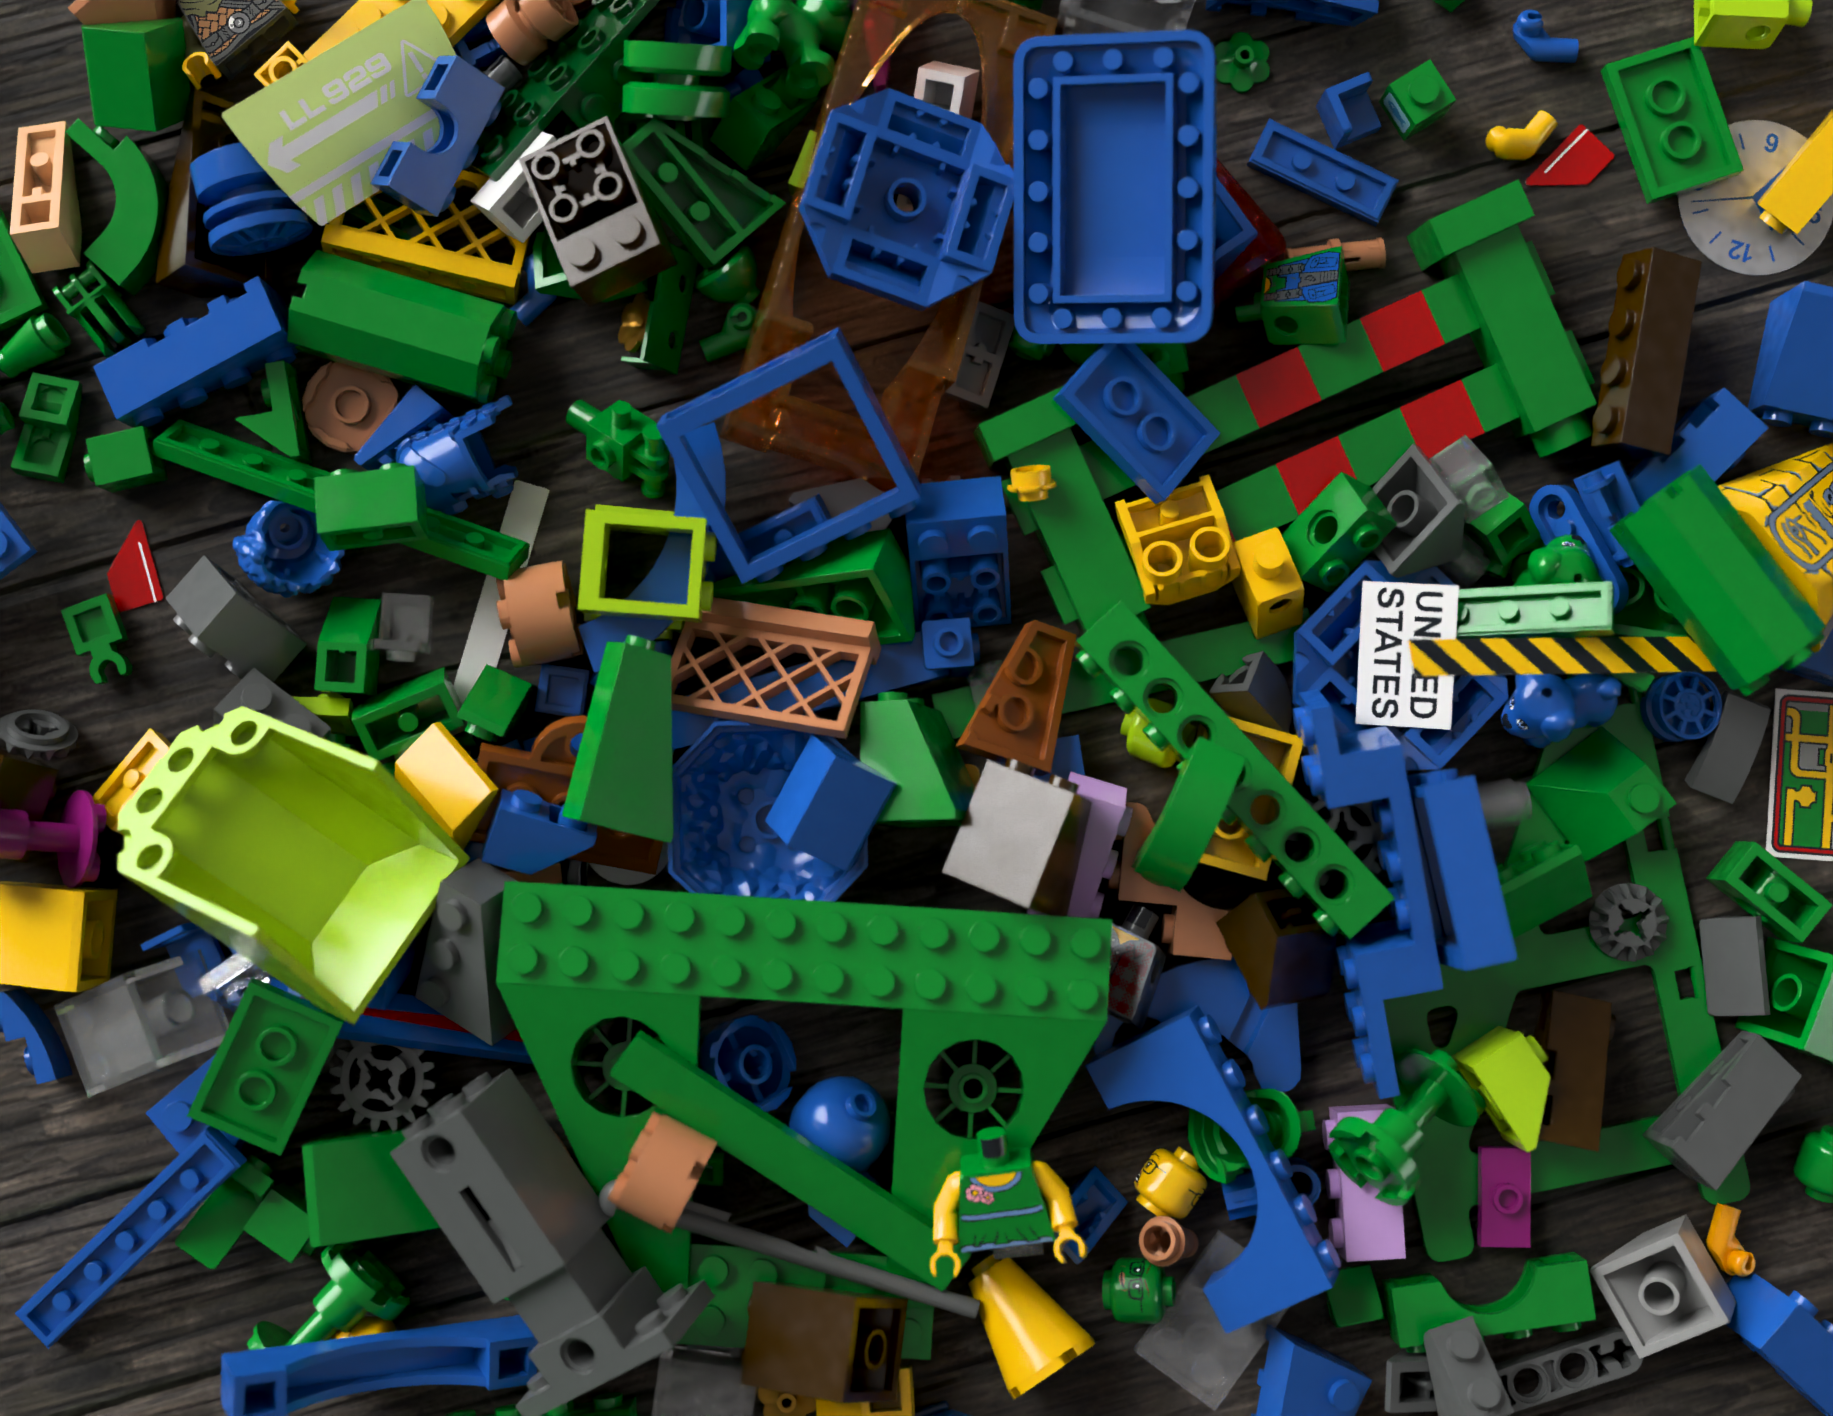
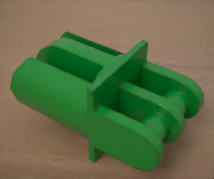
M89 260L85 263L88 267L78 276L72 273L69 276L71 281L63 288L56 286L52 291L66 308V313L80 323L108 359L117 354V351L94 323V319H97L106 332L124 348L132 343V339L109 310L111 307L115 309L136 335L142 336L146 329L121 299L122 294L115 289L100 268ZM98 280L101 285L91 292L88 287ZM81 293L84 298L74 305L71 300Z

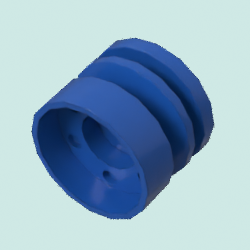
M241 142L209 151L199 156L190 164V174L197 200L204 206L211 207L203 214V222L205 228L211 231L208 234V241L212 252L223 256L260 254L290 246L305 239L312 233L313 223L311 217L287 196Z

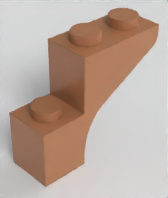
M1126 802L1125 806L1133 808V812L1125 837L1116 834L1115 840L1120 841L1119 854L1112 877L1107 879V888L1115 889L1114 898L1117 900L1172 905L1171 914H1163L1161 924V943H1168V953L1180 956L1232 960V954L1228 950L1225 939L1216 924L1218 920L1231 910L1206 906L1191 897L1184 888L1179 892L1168 886L1155 885L1144 879L1141 874L1134 872L1135 868L1131 866L1137 851L1150 835L1155 825L1148 809L1144 805Z

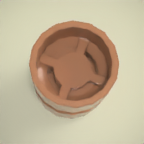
M504 0L486 14L488 28L495 40L513 60L523 66L530 64L548 49L547 39L558 41L576 27L579 21L577 13L569 0Z

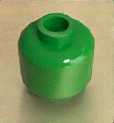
M1829 1125L1822 1126L1820 1131H1812L1805 1135L1793 1169L1796 1178L1806 1186L1805 1193L1825 1203H1833V1126Z

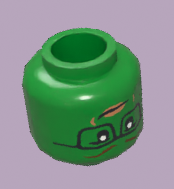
M1119 1258L1114 1262L1112 1269L1105 1270L1103 1274L1102 1298L1104 1309L1111 1310L1113 1317L1120 1323H1159L1165 1315L1166 1306H1175V1277L1166 1276L1164 1267L1153 1265L1146 1258Z

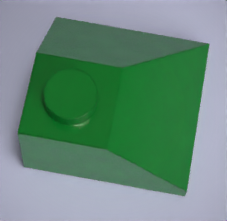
M1603 726L1597 728L1524 784L1568 844H1578L1583 854L1584 862L1639 833L1677 804L1650 767Z

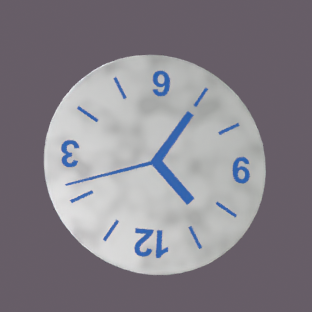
M1747 120L1730 124L1728 126L1744 171L1738 176L1679 194V210L1683 225L1696 247L1706 257L1725 269L1746 275H1769L1788 270L1808 258L1825 238L1833 219V194L1798 234L1789 228L1782 235L1759 218L1765 209L1759 206L1757 202L1808 139L1787 126L1770 121Z

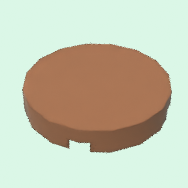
M330 362L320 367L308 381L302 399L303 412H305L307 425L312 435L328 448L348 455L357 454L401 401L400 393L392 378L340 362Z

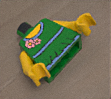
M989 1127L977 1132L976 1140L979 1153L960 1157V1171L948 1175L934 1204L933 1243L938 1245V1252L933 1255L930 1261V1270L933 1277L936 1278L935 1264L941 1257H949L955 1263L954 1279L959 1274L960 1259L953 1252L954 1245L958 1244L959 1253L1055 1241V1232H1059L1060 1235L1054 1245V1253L1060 1262L1066 1264L1063 1246L1070 1240H1075L1078 1243L1080 1256L1084 1259L1088 1252L1087 1245L1081 1237L1075 1235L1074 1227L1077 1226V1220L1067 1185L1047 1163L1035 1161L1030 1148L1009 1149L1007 1134L1004 1128Z

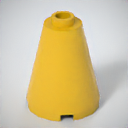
M993 1254L971 1269L976 1278L969 1282L968 1285L973 1298L980 1300L978 1312L1005 1385L1013 1400L1096 1344L1090 1334L1009 1256L1000 1261L997 1255Z

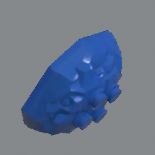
M715 721L673 765V837L671 843H668V873L689 893L835 902L868 867V838L850 870L845 871L788 846L765 821L808 740L814 733L741 721ZM816 734L824 740L828 741L829 743L833 744L834 746L838 747L839 749L843 750L844 752L848 753L849 755L853 756L834 737Z

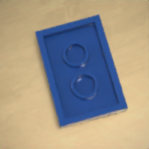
M1101 343L1053 398L1155 504L1167 499L1220 434L1210 421L1135 343Z

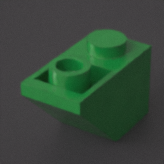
M783 67L735 96L730 103L729 118L721 119L710 139L712 143L745 171L770 156L818 100L817 96L812 99H804L790 95L785 88L787 70Z
M333 597L318 640L314 690L347 695H377L384 600Z
M486 664L456 717L468 722L464 731L486 741L497 743L500 736L513 738L536 685Z

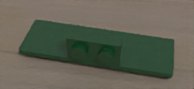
M592 0L593 5L581 19L578 18V25L564 35L549 54H544L534 61L528 70V78L517 90L509 91L500 99V112L490 126L484 127L476 143L479 146L478 153L470 166L495 182L498 181L559 112L578 130L605 116H608L611 123H613L622 113L623 86L630 81L649 82L654 77V73L634 72L623 66L624 40H629L627 38L628 35L660 0Z

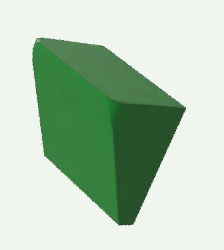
M1370 1264L1338 1269L1340 1272L1333 1288L1325 1291L1331 1322L1337 1328L1384 1319L1382 1304Z

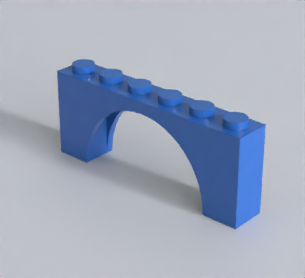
M1197 1005L1098 1053L1085 1066L1108 1110L1123 1104L1146 1100L1166 1101L1184 1105L1199 1111L1219 1124L1231 1135L1246 1156L1255 1179L1258 1198L1254 1232L1243 1252L1228 1265L1212 1273L1203 1287V1291L1225 1333L1228 1334L1333 1288L1340 1272L1338 1268L1341 1267V1263L1332 1242L1329 1239L1323 1240L1314 1224L1317 1221V1217L1312 1203L1305 1194L1299 1195L1290 1177L1293 1176V1171L1287 1156L1281 1149L1275 1150L1266 1133L1269 1132V1125L1262 1109L1257 1104L1251 1105L1243 1087H1245L1246 1083L1240 1067L1233 1059L1227 1060L1219 1044L1222 1041V1036L1216 1022L1209 1014L1204 1016L1201 1008Z

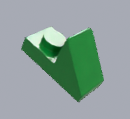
M284 360L265 363L267 378L261 380V391L266 406L268 408L272 407V411L237 417L235 420L292 459L305 464L312 463L296 369Z

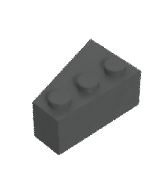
M478 857L440 882L436 908L434 909L415 997L493 1046L517 1029L496 984L504 882L518 881L491 864L483 862Z

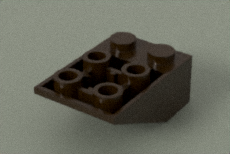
M608 116L519 159L569 285L589 306L678 264L661 222Z

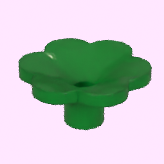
M1238 32L1232 36L1230 42H1221L1215 47L1217 63L1216 80L1219 83L1230 84L1237 93H1246L1252 88L1253 84L1263 83L1268 78L1270 67L1266 61L1269 56V48L1264 42L1253 41L1249 34Z

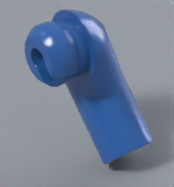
M1525 10L1519 14L1517 21L1513 24V37L1531 60L1536 62H1576L1579 50L1578 39L1549 37L1543 28L1542 15L1535 10Z
M533 254L529 255L524 262V271L527 272L528 293L510 308V310L517 311V318L526 327L557 298L555 295L540 294L535 290Z

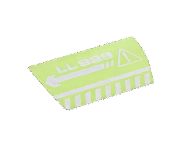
M411 0L224 111L222 118L258 164L287 196L318 225L323 226L379 191L378 188L371 185V182L393 141L411 142L424 151L434 146L440 133L438 117L430 107L416 99L438 56H456L440 21L427 1Z

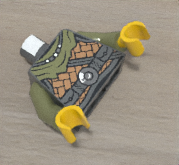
M178 0L177 3L184 14L181 19H183L186 46L182 70L197 90L202 88L200 82L206 75L213 74L216 79L220 78V71L231 81L299 24L291 14V12L296 14L299 11L295 5L297 0Z

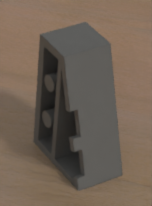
M1742 1030L1642 1136L1685 1177L1716 1191L1776 1110L1792 1097L1795 1092L1794 1086L1802 1075L1759 1034Z

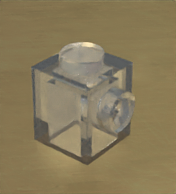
M1466 435L1429 459L1465 504L1464 521L1467 524L1509 497L1493 464Z

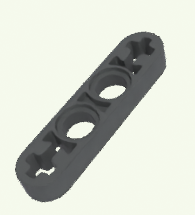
M1614 1326L1494 1364L1499 1377L1501 1376L1505 1391L1510 1396L1509 1400L1514 1412L1630 1375L1639 1369L1644 1357L1639 1359L1623 1329ZM1617 1339L1626 1346H1630V1349L1623 1352L1624 1360L1621 1362L1612 1356L1597 1359L1602 1366L1601 1370H1598L1597 1361L1589 1351V1348L1594 1346V1350L1600 1355L1615 1350L1614 1341ZM1570 1353L1581 1354L1585 1360L1583 1373L1574 1379L1564 1378L1560 1372L1562 1359ZM1523 1368L1535 1369L1539 1377L1538 1386L1529 1394L1518 1393L1514 1388V1377Z

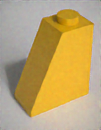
M1833 109L1757 202L1759 206L1765 209L1759 218L1781 235L1787 228L1798 234L1833 194Z

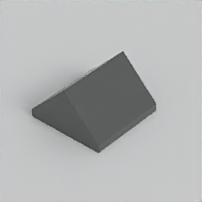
M1413 443L1372 488L1397 523L1380 545L1373 549L1390 574L1396 578L1460 559L1462 553L1465 504L1421 448Z

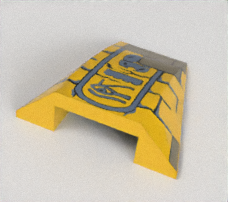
M1833 443L1718 485L1719 489L1825 624L1824 629L1821 631L1825 638L1811 648L1814 653L1822 648L1833 629Z

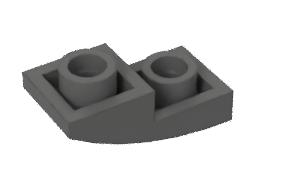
M1725 690L1721 696V718L1715 729L1706 735L1708 739L1687 774L1685 782L1692 789L1733 804L1756 758L1771 709L1768 706Z

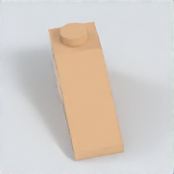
M66 121L18 128L10 236L32 274L80 267L82 226L71 138L65 133L69 128Z

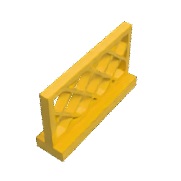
M462 170L454 186L457 189L464 185L475 188L478 192L489 180V177ZM379 190L362 201L375 218L374 222L361 229L342 225L345 216L344 212L331 220L329 224H325L321 239L323 252L461 293L511 305L516 304L520 289L519 281L531 235L522 243L504 234L498 228L486 236L477 239L466 220L481 213L475 205L459 212L452 201L448 209L453 216L430 228L422 215L405 205L382 217L370 199L383 192ZM412 213L423 232L410 240L396 238L388 225ZM459 225L471 244L456 252L444 249L436 237ZM382 229L385 235L375 232ZM506 236L516 250L512 265L492 261L484 248ZM430 241L432 246L425 245L422 243ZM477 252L480 258L471 255Z

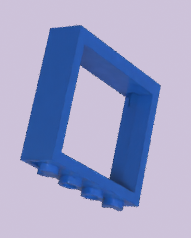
M840 326L662 415L656 425L742 584L753 578H756L758 582L767 581L784 570L782 564L797 557H800L801 561L810 560L827 550L828 546L826 543L842 535L846 540L856 538L872 527L871 521L888 514L890 518L899 517L912 510L916 506L915 500L919 499L921 495L922 485ZM832 361L897 487L751 557L687 441L685 434Z
M1457 768L1408 774L1407 779L1439 964L1468 971L1517 960L1475 775L1458 777Z

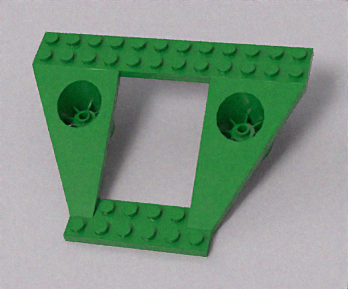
M505 881L496 984L587 1181L598 1198L602 1188L608 1182L618 1179L620 1173L623 1172L629 1161L628 1156L654 1111L679 1121L656 1105L643 1113L628 1114L629 1093L632 1089L610 1076L612 1068L634 1039L635 1020L643 1022L658 1034L654 1038L658 1042L662 1041L667 1048L698 1067L701 996L903 1009L892 1195L933 1221L934 1204L948 1175L960 1171V1157L979 1153L976 1135L972 1136L974 1113L982 1112L985 1109L991 1112L1002 1125L1000 1127L1006 1130L1009 1149L1020 1147L1031 1149L1105 1026L1108 1010L1112 919ZM628 1018L626 1042H619L614 1045L600 1028L615 1019ZM595 1034L609 1049L604 1055L603 1062L583 1060L587 1044ZM978 1039L994 1043L1006 1052L989 1070L985 1066L977 1064ZM972 1040L971 1064H964L958 1068L943 1050L957 1042ZM939 1054L954 1070L949 1084L925 1082L928 1068ZM1009 1059L1012 1060L1018 1071L1020 1088L997 1087L993 1073ZM583 1066L602 1067L603 1075L606 1079L592 1094L584 1081ZM969 1079H977L982 1084V1092L977 1093L976 1098L966 1096V1093L963 1091L964 1083ZM610 1085L615 1089L622 1090L621 1113L608 1110L596 1100ZM924 1088L948 1089L952 1103L935 1118L926 1105ZM997 1092L1019 1094L1016 1109L1006 1122L991 1106ZM955 1107H958L961 1111L968 1112L967 1136L950 1132L939 1121ZM692 1191V1193H691V1195H690V1197H689V1199H688L689 1201H692V1202H693V1191ZM616 1209L613 1218L607 1221L631 1273L645 1266L663 1293L678 1284H682L686 1289L705 1280L715 1295L677 1344L744 1348L746 1346L749 1323L748 1303L753 1292L754 1281L784 1282L904 1298L736 1245L703 1242L691 1243L692 1232L674 1227L671 1234H668L619 1209ZM828 1251L830 1254L931 1285L885 1254ZM908 1299L901 1358L931 1360L933 1313L935 1307Z

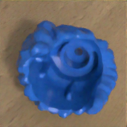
M271 500L265 503L247 524L246 535L237 536L233 539V550L238 557L239 566L247 574V577L264 591L277 595L280 594L284 598L296 596L298 592L304 594L312 593L321 586L330 585L334 574L342 569L340 559L345 555V550L329 551L317 534L316 513L283 501ZM285 523V527L280 529V526Z

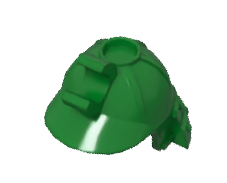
M1274 1089L1244 1091L1251 1105L1257 1104L1262 1109L1269 1125V1132L1266 1133L1275 1150L1281 1149L1287 1158L1296 1151L1301 1133L1316 1130L1313 1110L1297 1112L1291 1099L1283 1092ZM1192 1108L1189 1109L1188 1141L1198 1166L1209 1178L1228 1184L1236 1179V1175L1242 1174L1243 1169L1251 1168L1241 1148L1228 1132L1206 1115Z

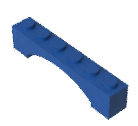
M515 1315L221 1354V1404L227 1416H287V1414L325 1400L378 1389L417 1385L484 1386L488 1390L523 1386L537 1374V1367L528 1354L538 1344V1341L522 1317Z

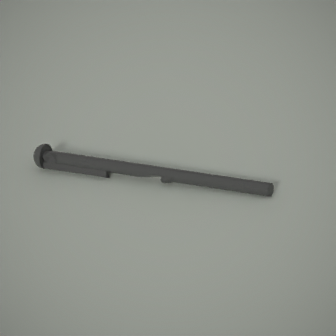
M617 1179L608 1182L602 1188L599 1195V1204L602 1211L611 1218H613L616 1209L622 1210L607 1200ZM689 1200L674 1226L975 1319L980 1305V1300L945 1289L942 1292L932 1285L832 1255L824 1248L815 1246L814 1252L803 1249L786 1240L729 1223L727 1221L731 1213Z

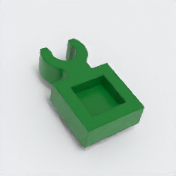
M105 593L61 610L76 654L83 657L92 654L93 659L90 662L89 672L96 684L105 685L108 683L105 667L112 661L116 663L120 675H132L130 660L124 654L119 653L116 644L129 639L113 595Z

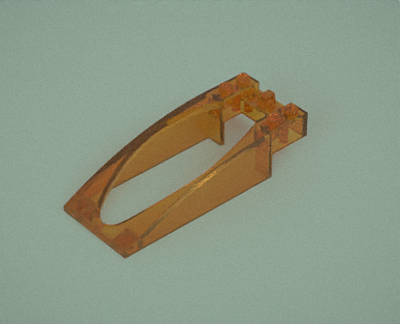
M857 0L781 232L738 377L807 343L814 332L813 323L793 317L795 270L800 238L804 226L799 206L826 120L831 110L858 101L883 64L918 25L940 13L958 14L970 24L979 46L982 70L981 123L995 142L1006 165L1009 164L1014 171L1013 62L1015 53L1019 46L1029 38L1053 36L1058 19L1008 0ZM984 279L941 301L922 340L898 375L884 390L880 406L917 478L941 396L956 381ZM793 381L726 414L719 437L721 439L764 453L770 449L854 478H862L883 492L897 487L863 419L789 395Z

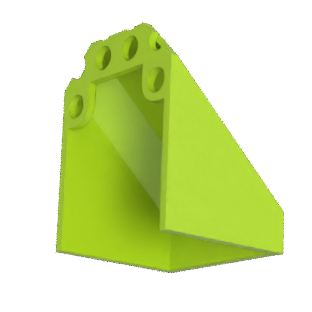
M244 706L225 713L223 721L209 729L203 730L197 725L181 732L170 745L166 755L157 762L141 783L134 797L129 799L118 813V830L124 835V851L118 854V871L319 1008L353 1025L436 908L441 880L464 867L470 859L459 845L378 761Z

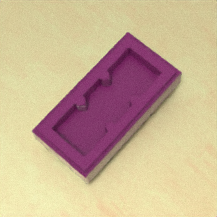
M1478 1146L1477 1244L1479 1246L1531 1248V1151L1527 1153L1516 1146Z

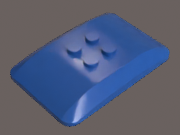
M1194 30L1053 35L1027 39L1017 49L1013 62L1014 322L1016 330L1022 338L1036 344L1189 343L1198 341L1210 330L1214 312L1217 152L1216 54L1214 45L1207 36Z

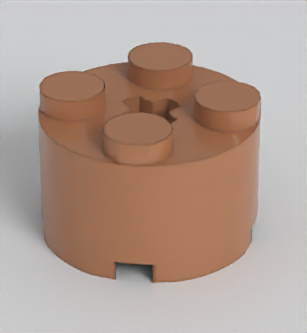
M563 560L519 568L508 580L496 578L501 599L497 601V610L502 629H510L512 640H509L508 643L514 668L528 667L584 654L583 639L578 628L580 623H577L575 607L577 606L566 564H563Z
M654 1111L628 1156L629 1161L623 1172L620 1173L607 1200L625 1212L671 1234L717 1141L665 1114L661 1115Z

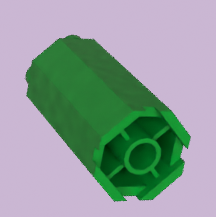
M316 250L301 269L298 283L307 286L302 298L292 297L288 316V342L291 345H295L297 350L481 405L492 401L497 386V377L502 379L507 377L512 364L513 352L506 350L507 342L512 337L516 327L517 311L506 309L502 304L320 250Z
M1701 464L1685 472L1644 501L1636 513L1631 511L1609 529L1731 690L1738 688L1744 696H1748L1770 680L1768 675L1781 665L1788 671L1806 660L1813 653L1810 649L1825 638V635L1821 632L1825 624Z

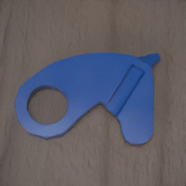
M1232 957V960L1204 959L1178 965L1161 973L1147 1017L1157 1019L1162 1023L1199 1005L1204 1016L1209 1014L1214 1019L1221 1035L1248 1057L1252 1063L1254 1076L1262 1089H1274L1285 1093L1293 1089L1300 1081L1301 1057L1297 1003L1260 1010L1255 998L1248 990L1247 982L1234 957ZM1107 1014V1022L1093 1044L1095 1055L1112 1047L1115 1033L1124 1022Z

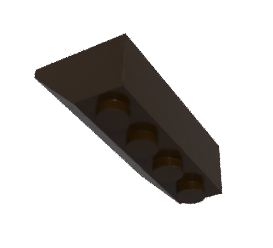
M1655 247L1622 256V262L1616 277L1618 287L1614 311L1608 325L1610 335L1606 359L1600 373L1602 383L1598 407L1592 421L1594 431L1591 447L1602 461L1611 463L1618 460L1627 461L1670 455L1702 261Z

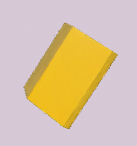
M441 722L433 723L395 762V779L464 850L499 790L496 785L477 766V763Z

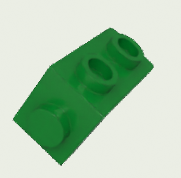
M251 1154L246 1157L247 1161L205 1200L175 1239V1244L179 1249L209 1270H216L245 1232L243 1228L270 1189L275 1187L274 1180L269 1178L273 1170Z

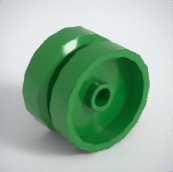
M624 40L623 66L634 72L654 73L653 82L630 81L623 86L622 112L653 114V118L683 121H698V117L729 118L730 92L721 86L700 85V76L724 77L731 72L732 46Z

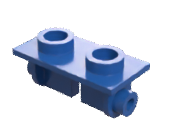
M1620 460L1577 477L1573 481L1614 561H1616L1618 566L1622 565L1623 568H1626L1635 563L1609 529L1631 511L1636 513L1641 505Z

